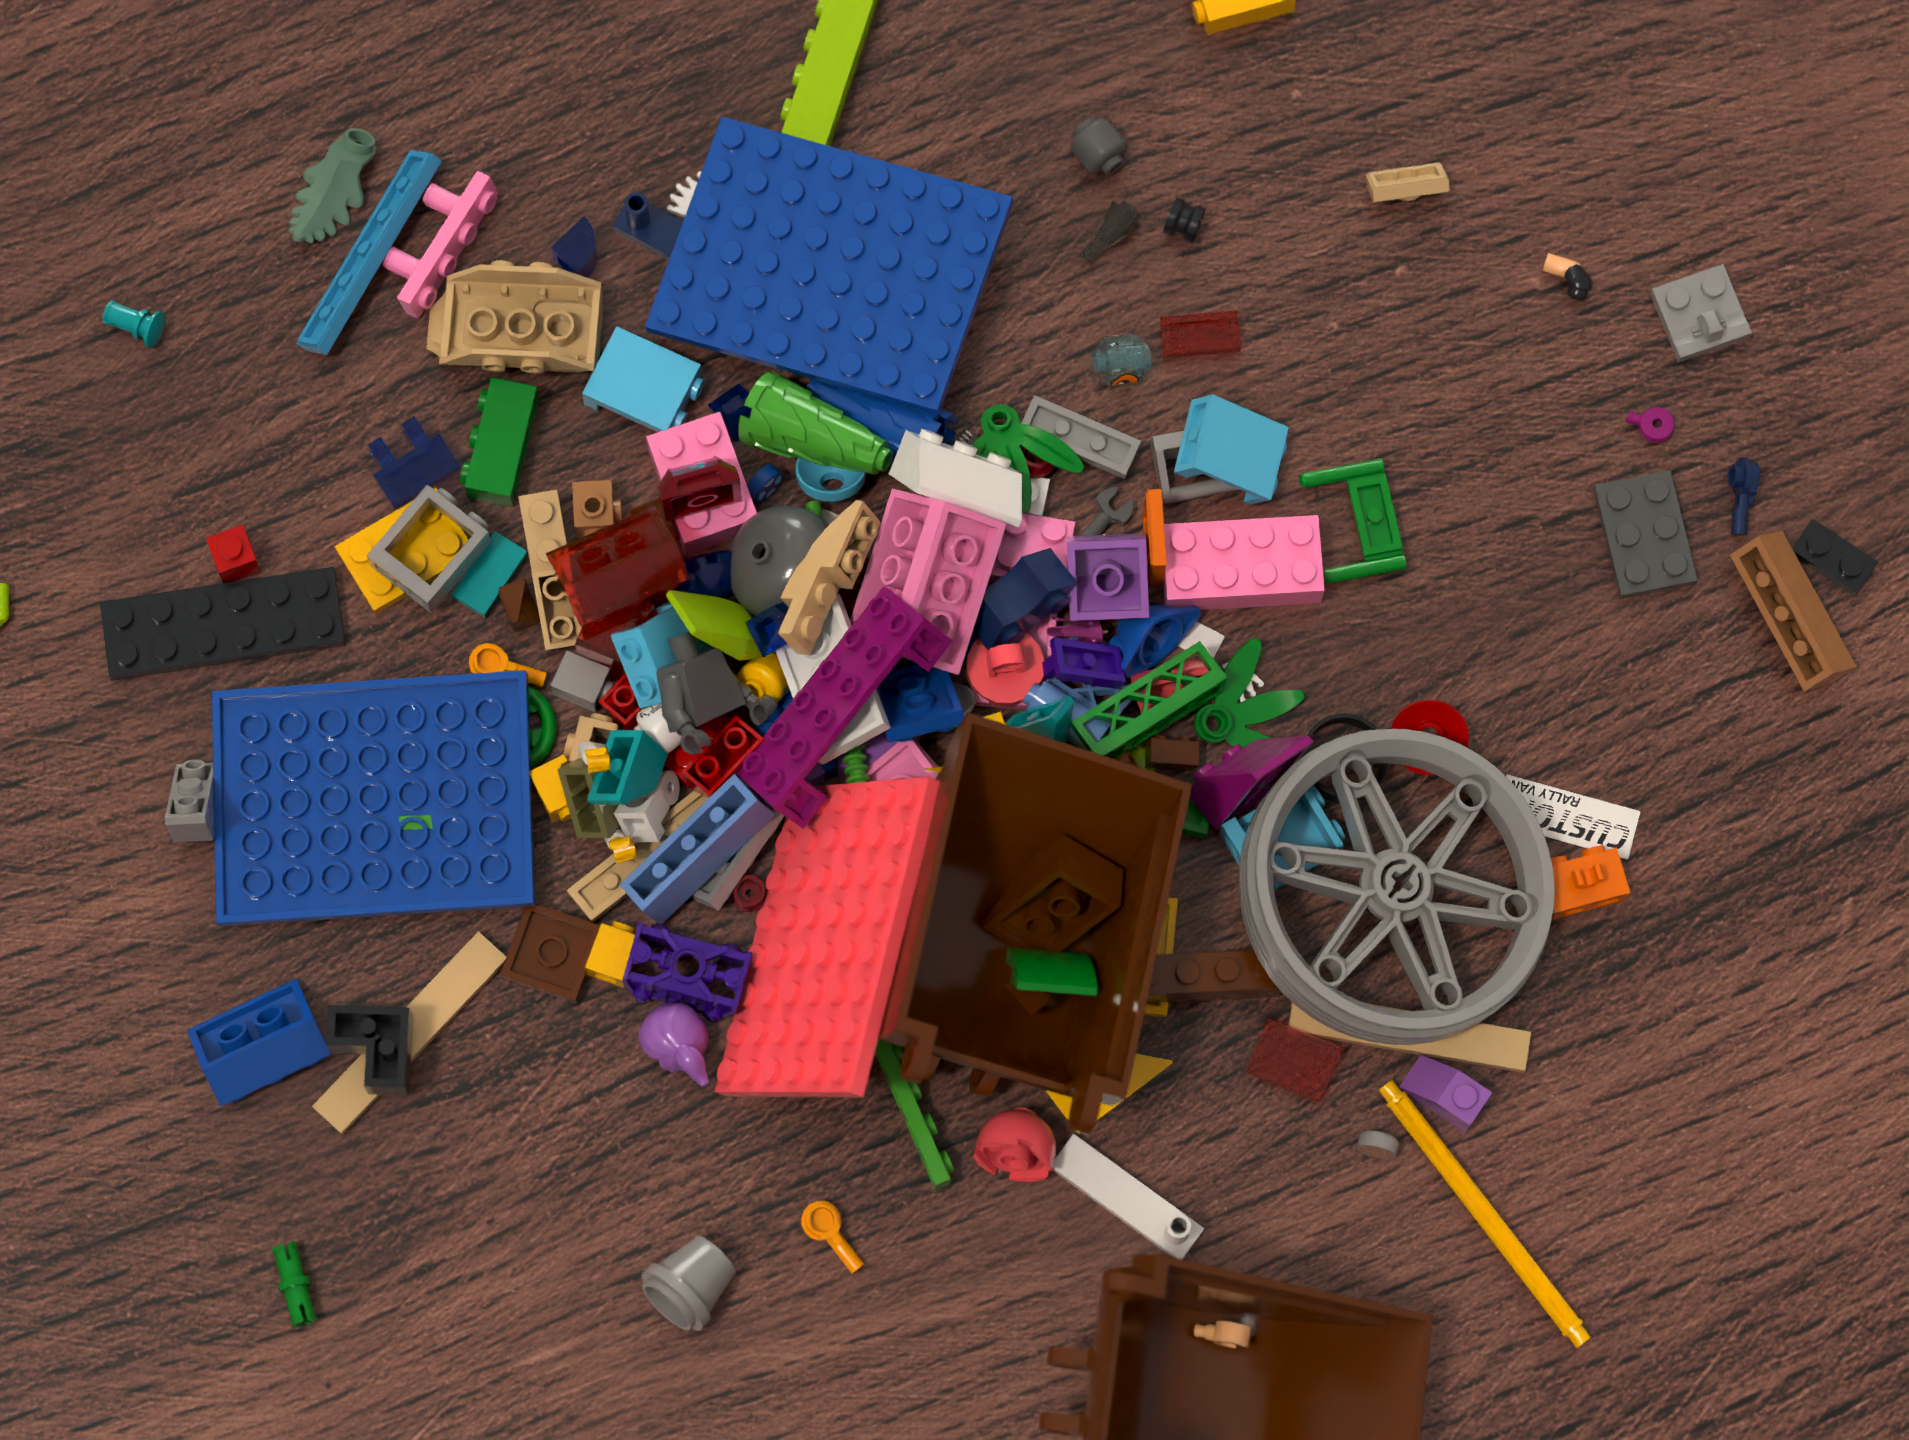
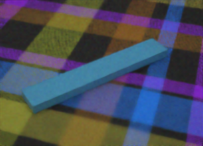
M409 151L297 339L296 344L305 351L327 355L441 164L442 161L433 153Z

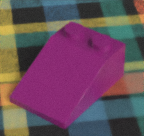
M1309 736L1255 739L1243 748L1240 744H1236L1221 757L1223 762L1217 766L1210 762L1193 775L1196 782L1191 787L1189 798L1213 828L1218 830L1223 823L1237 817L1262 800L1277 780L1301 758L1313 743V740Z

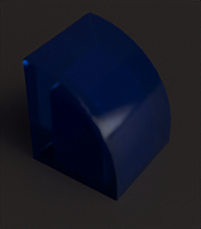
M583 216L551 246L553 260L561 268L588 278L596 265L597 247L593 228L587 218Z

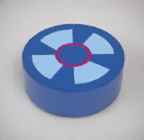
M773 464L765 465L754 474L747 485L750 496L757 503L764 502L779 488L784 479V474Z

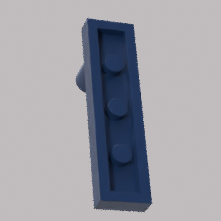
M640 192L630 193L625 199L624 207L612 225L613 231L669 261L683 221L648 203L644 194Z

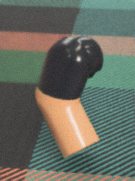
M1548 253L1543 271L1564 277L1570 284L1567 291L1570 298L1580 301L1586 299L1588 290L1592 289V280L1582 265L1577 261Z

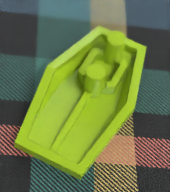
M669 590L665 595L691 635L741 661L758 659L768 653L776 654L765 621L748 612L741 604L720 597Z

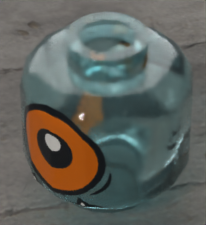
M1132 333L1106 336L1100 340L1097 351H1093L1091 354L1094 374H1100L1101 379L1108 386L1139 383L1145 373H1148L1151 369L1149 346Z

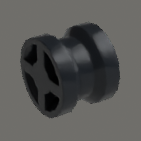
M1176 197L1167 217L1163 233L1167 235H1181L1185 242L1192 244L1202 223L1206 208L1201 206L1193 208L1186 205L1185 200Z

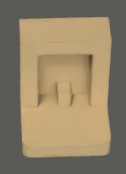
M592 713L590 718L580 716L576 733H569L565 744L564 755L569 757V763L580 758L578 747L582 742H594L596 736L608 739L611 730H620L619 725L613 723L614 719L597 713Z

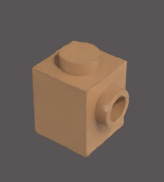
M612 480L572 482L576 538H584V541L589 539L595 542H602L607 540V536H616L615 523H622L621 500H614Z

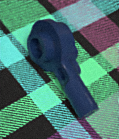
M1740 457L1735 464L1730 466L1727 478L1728 485L1732 487L1735 494L1731 535L1746 536L1748 508L1752 506L1753 497L1757 493L1760 468L1757 463L1751 462L1749 458Z

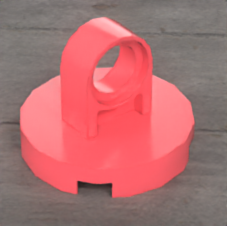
M1025 633L1024 638L1018 644H1004L988 650L978 638L967 655L966 675L971 689L983 699L988 700L990 704L1012 707L1023 703L1026 694L1035 682L1041 685L1044 678L1042 662L1045 659L1039 644L1027 633Z

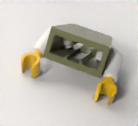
M585 741L578 747L580 758L557 769L577 838H604L608 847L614 851L617 864L637 858V851L634 841L630 835H624L614 815L618 805L590 804L587 801L596 773L610 771V757L608 748L605 747L606 744Z

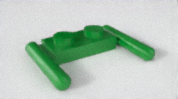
M1382 458L1300 474L1299 484L1302 488L1346 481L1364 560L1363 562L1323 569L1324 584L1406 569V560L1402 551L1403 547Z

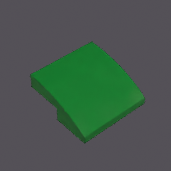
M1007 947L1006 963L1012 968L1010 984L1017 990L1097 996L1098 987L1095 970L1087 953Z

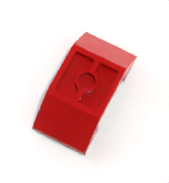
M625 673L598 702L623 730H635L634 728L638 725L636 716L643 708L639 707ZM726 713L694 727L696 730L704 731L711 740V745L699 746L704 751L703 753L688 754L682 749L680 744L668 753L664 767L675 772L678 779L690 790L708 798L743 766L746 756L756 751L764 741V738L739 717L735 716L732 719Z

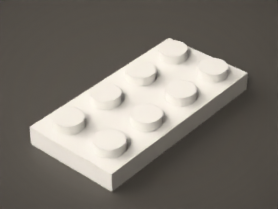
M838 593L810 655L797 654L778 634L784 618L767 627L793 699L815 673L821 662L827 658L843 638L845 632L852 626L841 595ZM877 690L873 692L818 762L823 765L891 728Z

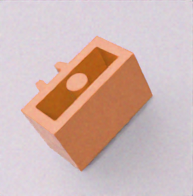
M1604 845L1591 847L1581 852L1582 857L1567 860L1565 855L1551 858L1555 888L1551 921L1619 903L1627 899L1631 892L1617 847L1605 850Z

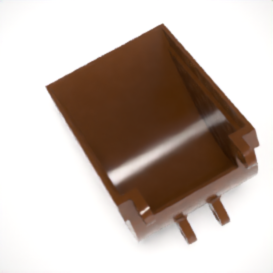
M967 712L948 744L944 766L936 777L940 784L878 1040L905 1047L900 1076L901 1079L920 1084L923 1079H930L940 1059L973 1068L969 1090L971 1093L983 1097H989L992 1094L1000 1077L1071 1097L1073 1099L1068 1120L1070 1130L1089 1134L1097 1121L1101 1103L1112 1106L1127 1098L1192 784ZM1062 833L1123 869L1121 906L1062 950L1088 954L1095 970L1098 987L1097 996L1047 992L1051 996V1000L1031 1016L1026 1011L1000 1002L992 997L1011 980L1012 968L1006 963L1007 947L1015 946L983 929L982 921L1035 852Z
M1159 1254L1133 1256L1132 1266L1108 1269L1102 1274L1094 1345L1089 1350L1049 1347L1047 1365L1062 1369L1090 1372L1086 1410L1080 1416L1041 1413L1039 1431L1082 1437V1440H1420L1433 1315ZM1216 1321H1228L1251 1327L1248 1347L1237 1345L1236 1349L1217 1345L1211 1340H1206L1204 1337H1195V1325H1216Z

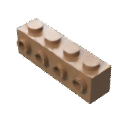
M1783 531L1757 536L1730 554L1804 692L1828 686L1857 668Z

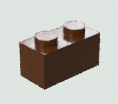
M1156 735L1145 744V768L1194 771L1199 766V741H1192L1190 737H1178L1177 740H1171L1167 736Z

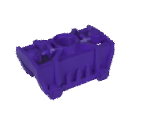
M639 922L622 983L632 993L631 997L635 998L638 1002L646 1003L653 999L664 1003H684L692 1006L697 1012L703 1013V1017L708 1021H722V1018H727L736 1013L752 953L741 952V949L732 943L722 944L721 947L670 933V929L662 924L648 927ZM639 938L649 944L669 948L672 951L663 949L662 954L651 952V948L640 941ZM685 955L694 957L699 963L698 972L690 977L680 975L676 969L677 960ZM649 960L659 963V969L666 970V972L655 977L630 971L632 964H645ZM713 960L732 967L743 966V968H731L724 972L716 969V963L708 961ZM713 978L723 980L727 988L736 992L735 999L711 993L703 981L712 983Z

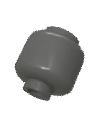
M1093 116L1083 121L1072 132L1073 140L1070 148L1088 173L1098 174L1104 172L1106 175H1110L1124 164L1125 161L1122 157L1128 145L1111 120L1106 118L1097 119Z

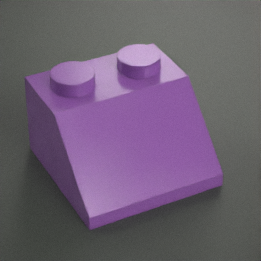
M1146 533L1067 537L1068 571L1077 582L1069 594L1070 621L1149 618Z

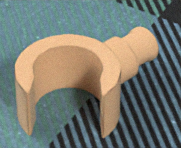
M1216 1321V1325H1195V1337H1204L1206 1340H1211L1217 1345L1236 1349L1237 1345L1248 1347L1251 1327L1228 1321Z

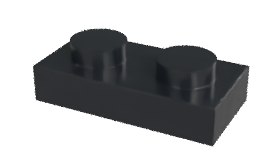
M1814 519L1810 521L1792 547L1799 561L1853 597L1878 563Z

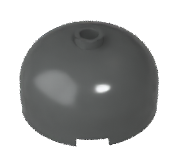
M790 505L770 507L750 517L735 534L727 555V578L731 591L737 601L748 612L771 624L785 618L789 607L780 597L796 567L803 561L812 544L830 524L824 518L809 510Z

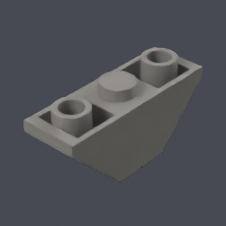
M189 760L183 764H176L165 814V825L173 842L214 840L213 762L205 763L202 760Z

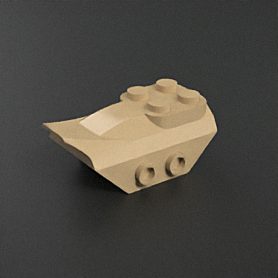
M502 260L493 261L491 265L480 264L448 275L445 293L430 307L426 349L438 355L440 358L439 364L482 366V369L491 372L504 371L505 367L520 368L523 372L533 374L544 371L578 373L594 371L600 356L603 323L601 282L560 268H553L551 264L544 262H534L528 267L515 266L511 262Z

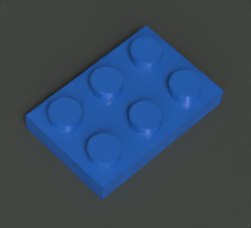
M916 662L894 666L876 689L891 727L884 731L888 743L910 741L918 735L934 731L946 732L960 725L964 718L961 703L947 671L932 667L927 672Z

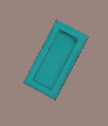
M496 531L490 537L491 543L468 569L452 593L454 600L483 618L487 617L500 598L498 594L499 587L510 583L528 556V552Z

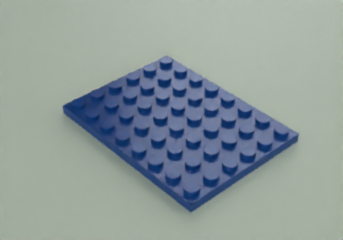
M721 117L645 328L649 333L939 415L1014 204L1013 197Z
M526 670L212 691L216 924L218 926L536 906L532 780L530 777L528 673ZM430 815L433 829H428L425 822L417 817H408L399 823V816ZM411 822L419 823L423 827V829L402 830L406 824Z

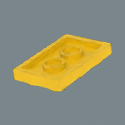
M413 501L334 546L375 615L408 595L373 569L369 564L367 555ZM430 505L389 554L429 584L438 577L465 545L468 538L462 528Z

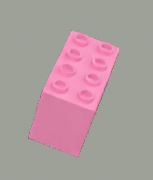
M892 488L850 619L851 624H854L882 587L886 586L953 640L933 668L959 675L1007 523L945 501ZM905 654L901 657L903 659L913 661Z

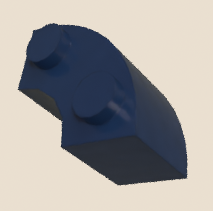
M1051 548L1022 556L1009 572L986 587L973 632L987 650L1004 644H1018L1024 638L1027 631L1040 623L1049 614L1061 611L1069 603L1067 596L1076 586L1077 582Z

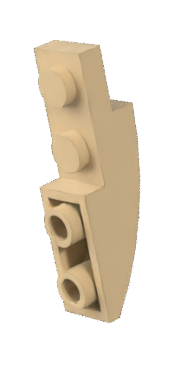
M556 489L518 496L545 650L584 644L558 491Z
M856 500L822 532L812 544L806 557L796 567L780 597L789 609L778 634L797 654H811L839 588H853L872 542L877 536L881 521L863 501Z

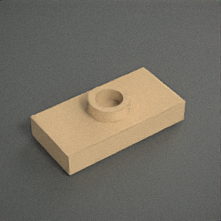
M1433 163L1370 172L1366 174V186L1373 202L1394 199L1411 201L1421 195L1449 192V179L1442 164Z

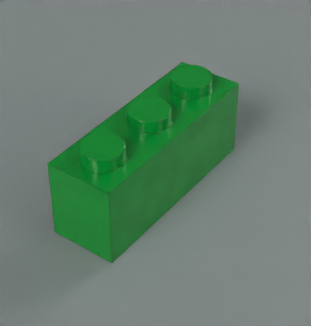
M491 377L489 388H482L478 402V411L482 412L480 425H473L469 439V448H474L471 462H464L460 476V484L465 485L467 498L509 507L514 506L539 402L537 386Z

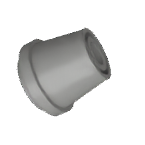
M695 1236L659 1264H650L641 1275L644 1283L642 1289L651 1304L674 1325L684 1330H701L710 1321L709 1313L736 1271L728 1257L717 1246L704 1237Z

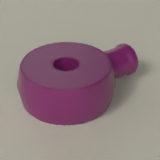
M1661 407L1650 408L1642 414L1629 411L1626 418V423L1638 426L1641 437L1649 443H1662L1668 440L1674 432L1675 425L1672 415ZM1653 423H1657L1660 427H1654Z

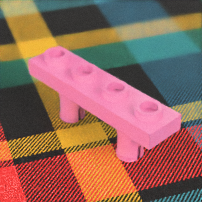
M477 171L461 196L432 183L424 193L423 203L448 217L420 260L396 247H391L383 260L384 268L408 279L397 296L398 301L407 314L419 319L424 310L429 309L434 304L437 290L448 275L454 272L457 258L464 247L473 242L477 234V226L484 215L489 214L495 207L499 192L490 176Z

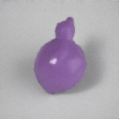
M672 1002L664 1003L648 1013L638 1032L639 1043L643 1051L651 1058L658 1059L659 1066L664 1070L670 1072L684 1071L700 1086H707L709 1080L703 1055L708 1047L709 1035L707 1025L703 1018L700 1017V1014L690 1005Z

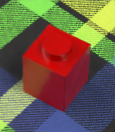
M243 524L206 538L223 583L240 581L261 573Z

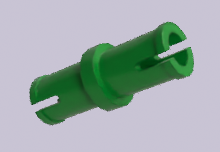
M297 1242L287 1243L286 1253L283 1244L274 1247L272 1253L275 1257L281 1280L278 1284L279 1292L285 1295L291 1318V1326L298 1328L302 1327L303 1317L307 1326L316 1322L317 1316L314 1313L308 1287L311 1286L310 1278L304 1275L298 1252Z

